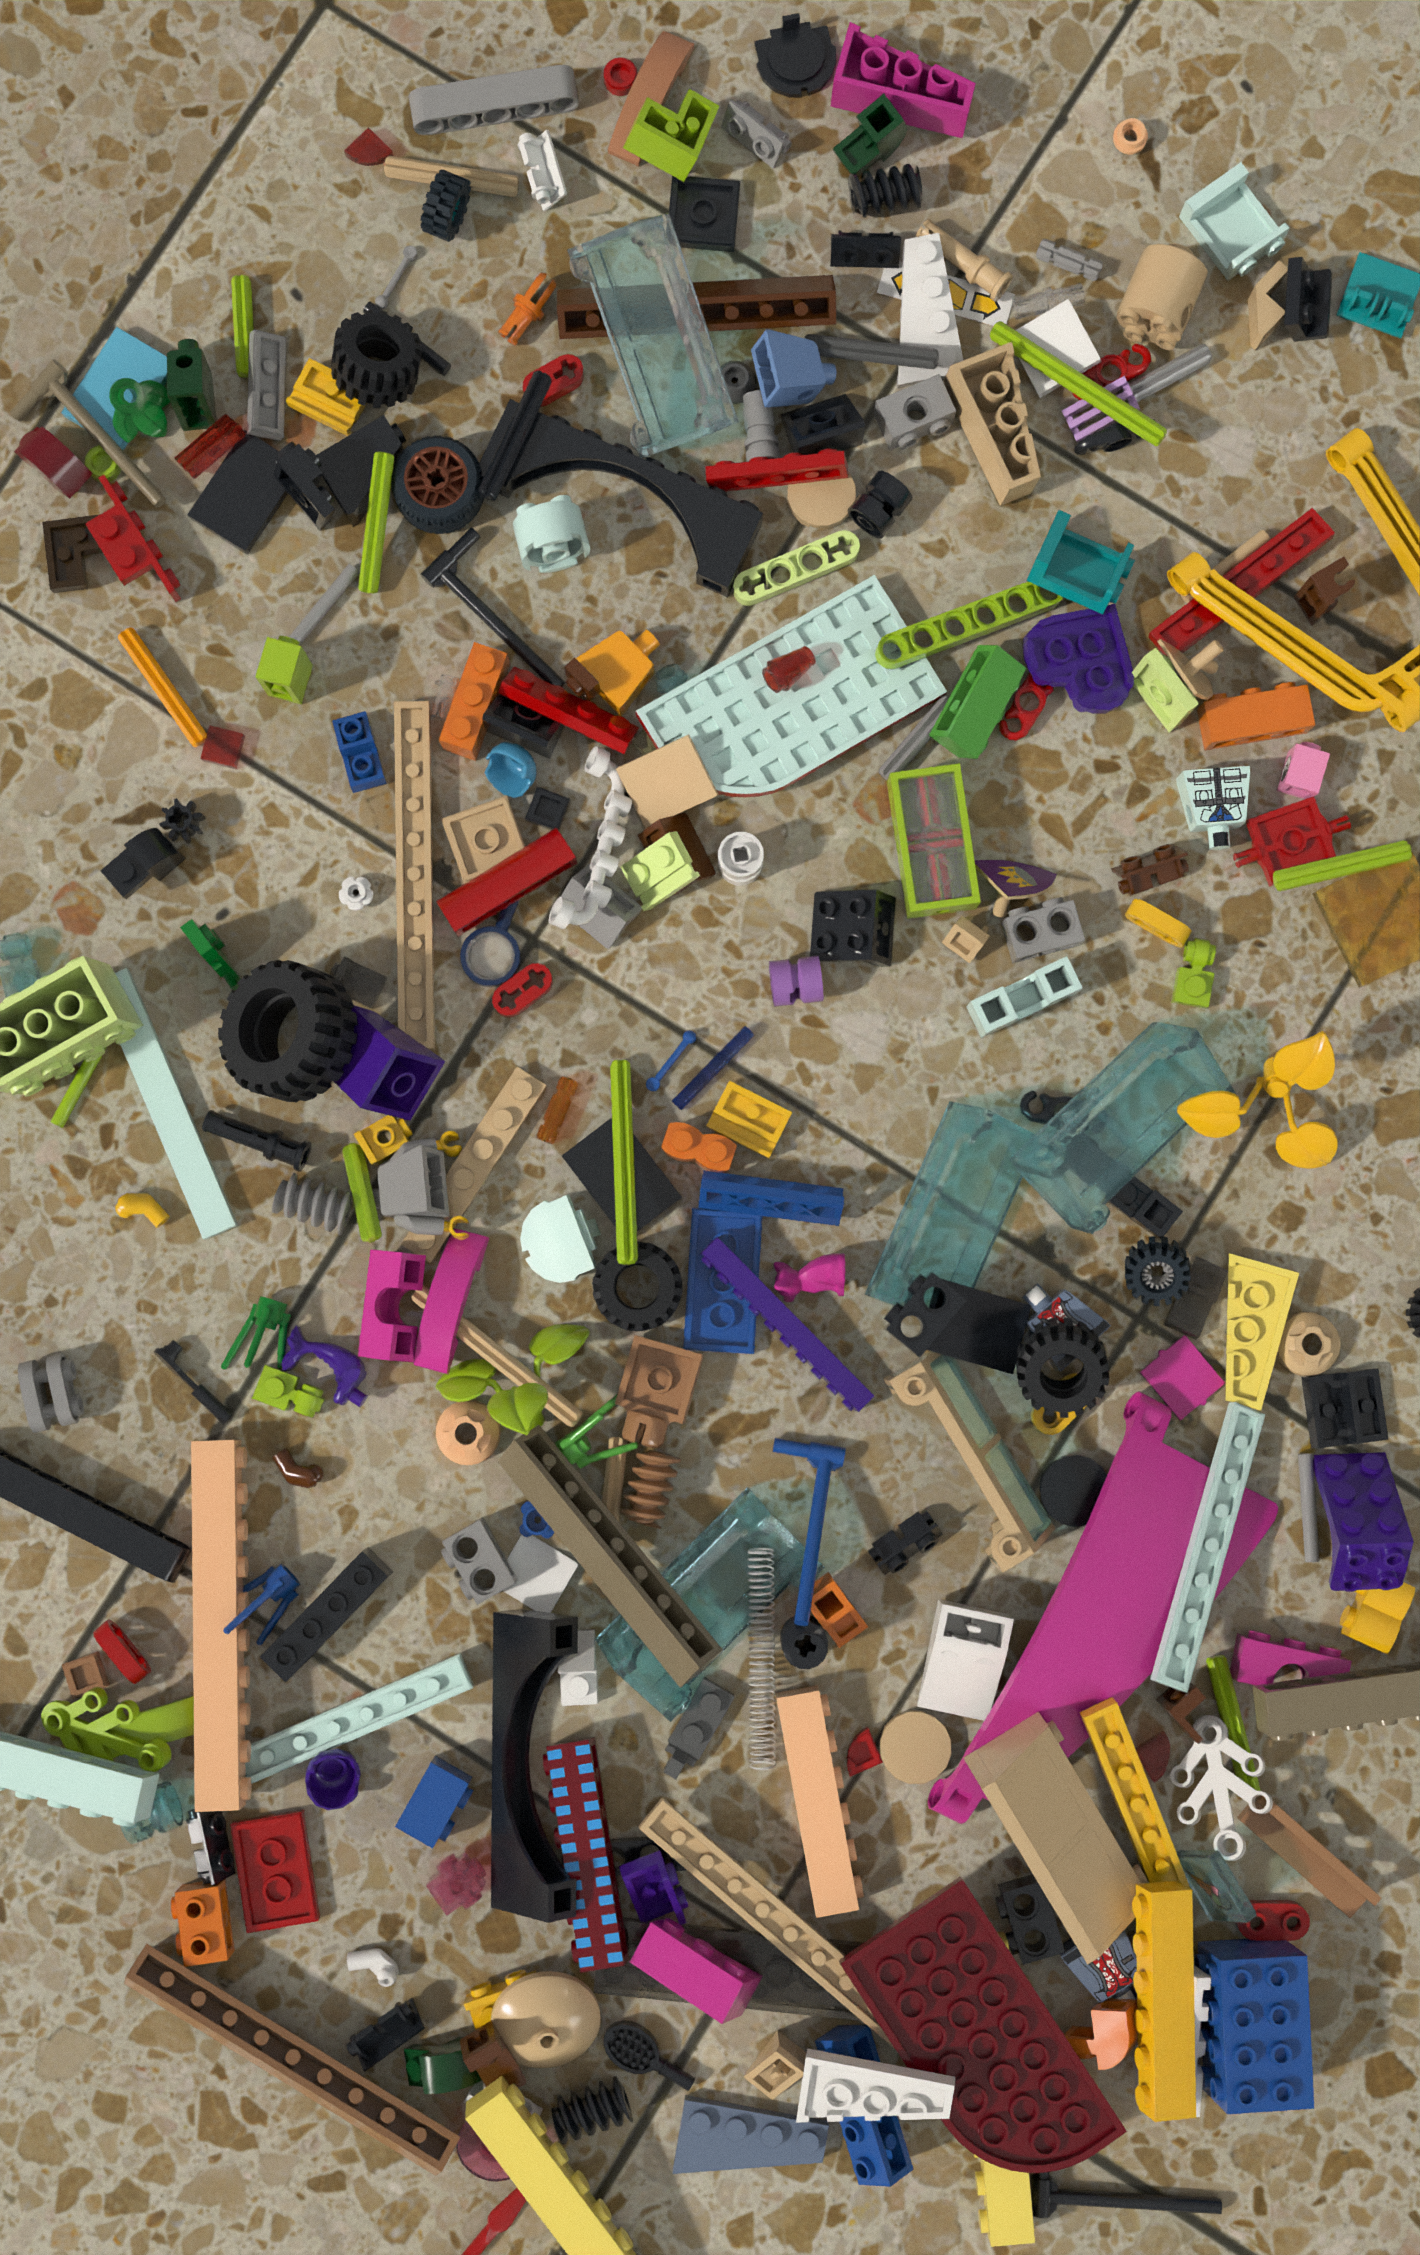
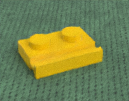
M309 358L293 386L294 390L291 396L286 399L287 405L349 436L351 434L350 430L354 423H357L365 406L358 404V399L356 398L350 400L346 397V390L340 391L338 389L336 380L332 378L331 368Z
M729 1081L706 1128L769 1159L792 1112Z

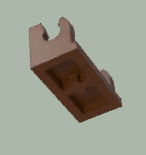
M1345 557L1338 559L1311 575L1294 596L1311 626L1318 623L1325 614L1333 610L1338 603L1337 598L1347 593L1355 584L1354 579L1347 581L1345 585H1338L1334 580V576L1340 574L1349 565Z

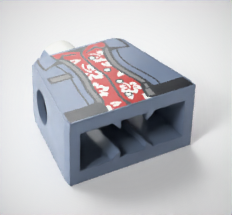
M1037 1283L1022 1297L1035 1311L1026 1324L1028 1330L1033 1334L1035 1333L1034 1326L1042 1322L1045 1327L1049 1325V1319L1056 1318L1057 1323H1064V1317L1072 1318L1073 1325L1075 1326L1081 1321L1087 1324L1088 1332L1093 1329L1098 1334V1337L1111 1326L1105 1319L1066 1289L1059 1290L1051 1298ZM1059 1354L1049 1358L1048 1361L1055 1371L1061 1372L1077 1357L1069 1354Z
M1125 1930L1099 1958L1088 1965L1072 1938L1062 1943L1065 1953L1060 1954L1064 1963L1099 2003L1104 2002L1110 1997L1114 1999L1137 2000V1994L1131 1986L1134 1973L1137 1972V1959Z

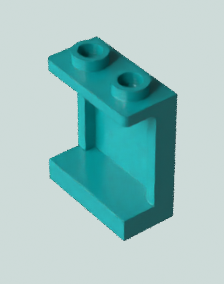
M1058 510L1026 581L1103 615L1108 603L1116 604L1123 590L1124 584L1120 583L1119 580L1120 577L1127 579L1133 567L1135 559L1130 558L1134 544L1128 542L1124 552L1120 553L1066 529L1071 515Z

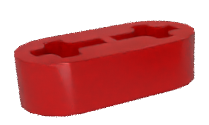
M571 354L559 356L530 372L525 377L522 388L524 393L535 371L538 370L548 374L551 377V385L541 404V407L546 406L574 391L582 384L584 380L582 362L578 357ZM567 366L570 370L575 369V377L569 379L567 375H563L562 368Z
M532 963L499 986L492 997V1004L495 1010L501 1016L507 1018L515 1017L546 995L553 985V977L549 969L545 965ZM532 972H535L537 975L542 973L546 975L542 979L543 987L538 988V986L533 985L526 991L523 987L531 982L529 975ZM519 990L522 992L514 1000L515 1008L510 1009L508 1006L500 1007V1004L503 1002L501 996L504 993L512 996Z
M108 1619L94 1630L93 1635L97 1643L131 1683L138 1684L151 1673V1668L146 1659L114 1621Z

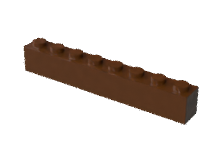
M833 275L558 289L557 315L559 339L836 325V288Z

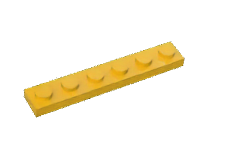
M1111 1697L1079 1712L1141 1869L1148 1882L1177 1881L1190 1888L1117 1702Z

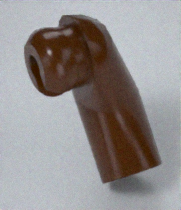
M288 1448L272 1457L284 1479L291 1485L312 1488L317 1485V1482L322 1481L324 1477V1472L318 1464L313 1463L309 1467L297 1465Z

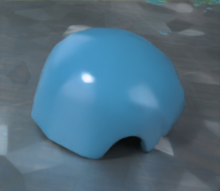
M502 742L493 747L486 756L489 764L485 770V775L493 787L502 794L512 798L521 797L534 783L537 775L536 763L532 755L521 745Z

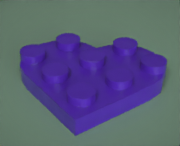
M1115 604L1107 605L1103 615L1091 609H1084L1047 617L1040 620L1023 638V660L1032 674L1033 681L1041 686L1065 687L1077 711L1106 714L1117 709L1128 698L1129 691L1134 685L1133 668Z

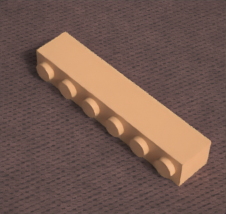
M818 1685L777 1692L776 1699L816 1918L859 1910L857 1898H863L864 1893L860 1875L853 1876L851 1862L857 1861L854 1839L846 1840L844 1825H849L851 1822L847 1802L840 1803L837 1789L844 1788L840 1766L833 1767L831 1753L838 1752L834 1730L827 1731L824 1717L831 1716L827 1694L820 1695Z

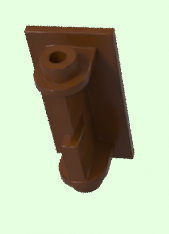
M1166 844L1153 850L1154 853L1142 858L1141 856L1125 858L1120 862L1121 865L1111 868V870L1123 879L1118 881L1121 894L1128 893L1131 896L1153 888L1150 876L1152 874L1156 875L1159 885L1184 877V873L1189 872L1187 861L1185 859L1180 860V858L1188 856V852L1178 846H1174V844Z

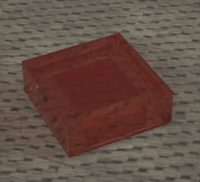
M209 725L200 759L204 762L237 769L245 735Z

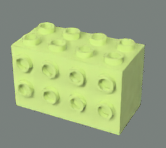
M86 956L75 958L63 968L38 979L30 987L8 996L0 1003V1092L12 1093V1095L24 1094L25 1097L31 1096L44 1088L43 1083L52 1077H55V1079L63 1078L75 1070L73 1065L84 1059L86 1062L95 1060L105 1053L104 1048L114 1042L122 1044L136 1036L135 1030L144 1025L110 964Z

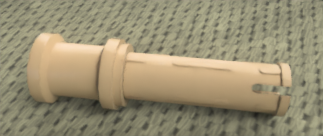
M930 219L924 221L925 229L920 227L916 237L939 233L944 258L966 274L967 282L971 285L976 283L991 294L990 299L994 302L998 301L1011 284L1013 275L1010 272L1004 273L991 264L990 258L987 255L981 254L977 256L932 223Z

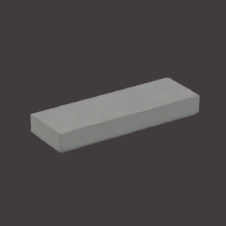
M255 329L249 333L247 434L280 441L284 438L286 337Z

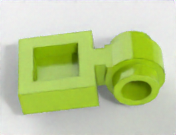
M1194 938L1193 941H1186L1183 961L1189 962L1190 968H1177L1171 1003L1205 1009L1209 1007L1214 973L1202 971L1206 965L1212 966L1216 954V945L1210 944L1209 940Z
M270 1365L264 1366L252 1397L254 1400L283 1411H288L293 1400V1403L296 1404L293 1411L314 1418L316 1412H320L325 1398L322 1397L324 1390L306 1383L303 1384L302 1389H296L301 1377Z

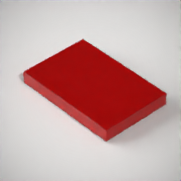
M304 1809L233 1821L230 1827L246 1934L319 1921L320 1913Z

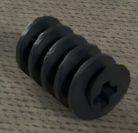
M905 164L901 174L896 166H892L889 169L888 177L885 171L880 168L876 170L874 179L869 171H864L861 182L855 173L849 174L848 187L853 214L855 209H859L862 217L867 218L868 209L872 206L876 215L879 216L882 204H886L889 212L894 213L896 202H900L903 211H907L909 200L913 199L917 209L921 208L922 183L918 166H916L914 172L910 164Z
M811 1615L808 1626L796 1625L794 1623L795 1616H792L784 1623L781 1630L780 1641L784 1656L791 1665L799 1669L817 1667L824 1661L828 1653V1640L825 1631L818 1620ZM804 1635H809L811 1642H805L803 1647H799L797 1640H803Z
M617 2076L613 2077L612 2089L608 2090L603 2081H599L597 2094H594L589 2085H586L584 2098L581 2099L575 2090H571L570 2103H566L562 2095L558 2094L556 2107L551 2108L554 2128L561 2145L567 2144L568 2132L574 2140H580L582 2137V2127L588 2136L595 2135L596 2123L602 2131H608L610 2128V2118L617 2127L623 2126L624 2113L630 2122H633L626 2090Z

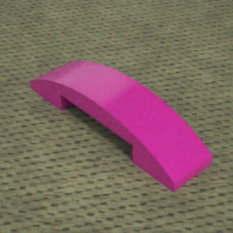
M455 1228L454 1231L456 1233H468L469 1237L464 1240H458L451 1234L446 1244L425 1304L414 1357L415 1366L448 1375L459 1340L456 1339L473 1277L475 1271H480L489 1238L486 1236Z

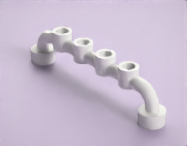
M597 746L592 749L586 760L585 772L598 778L603 773L607 774L611 779L612 787L604 803L606 813L597 833L599 843L590 863L592 873L583 893L584 907L581 911H575L574 902L559 897L550 911L549 923L561 929H565L568 924L577 926L587 924L594 918L598 906L604 908L608 904L612 889L603 885L605 876L611 878L619 863L618 858L610 855L612 846L616 848L620 846L626 829L617 825L619 816L626 817L632 806V799L624 795L625 787L616 771L618 766L610 761V752Z

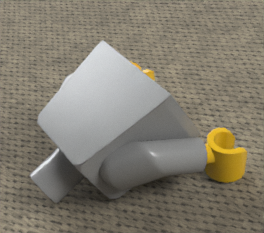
M454 1131L444 1132L440 1140H435L432 1137L403 1143L390 1158V1161L381 1165L377 1171L379 1187L372 1189L377 1210L381 1209L383 1216L393 1218L397 1226L415 1234L443 1235V1232H450L458 1240L468 1238V1233H456L454 1231L456 1224L469 1223L465 1217L455 1216L450 1222L444 1221V1218L449 1217L444 1153L450 1157H456L461 1153L462 1147L460 1145L447 1146L449 1142L459 1140V1135Z

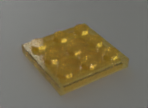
M1413 852L1412 858L1409 861L1351 874L1312 893L1359 988L1420 959V866Z

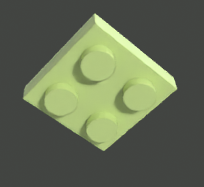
M1157 648L1147 653L1132 671L1134 676L1133 687L1169 733L1181 725L1198 706L1199 703L1196 700V696L1174 672V666L1170 659L1164 654L1161 655Z

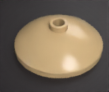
M553 1971L529 1974L514 1981L499 1995L491 2012V2020L516 2062L526 2067L540 2069L561 2066L581 2056L594 2042L601 2020L598 2000L588 1985L572 1975Z

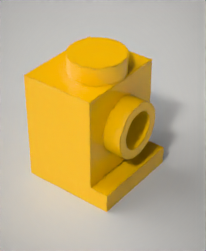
M389 1115L354 1133L369 1162L375 1167L389 1160L403 1143L410 1141L408 1137L413 1135L405 1119H397ZM382 1131L390 1132L391 1139L388 1143L383 1144L379 1141V1134Z

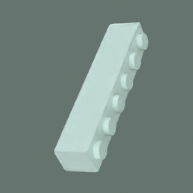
M0 1731V1791L5 1790V1788L15 1791V1796L22 1799L34 1800L37 1797L48 1800L47 1805L54 1808L65 1809L69 1808V1806L79 1808L80 1814L87 1817L97 1818L102 1817V1815L112 1817V1822L120 1826L131 1827L136 1822L150 1818L159 1773L145 1771L137 1767Z

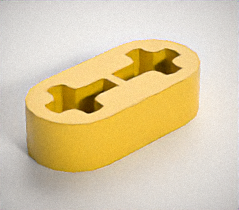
M1133 899L1125 913L1126 918L1176 947H1184L1192 933V930L1184 923L1140 899Z

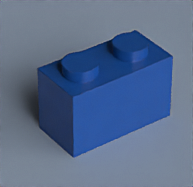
M434 1756L395 1827L432 1849L438 1839L445 1842L456 1823L450 1819L456 1806L463 1810L473 1792V1789L467 1787L472 1776Z

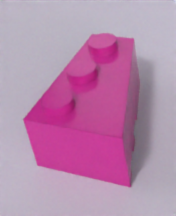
M669 1918L651 1922L630 1963L721 2024L742 2016L763 1976L717 1951L706 1941L685 1933V1929L679 1923Z

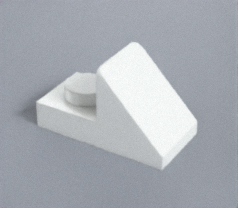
M595 1629L578 1630V1654L569 1655L558 1666L562 1706L598 1704Z

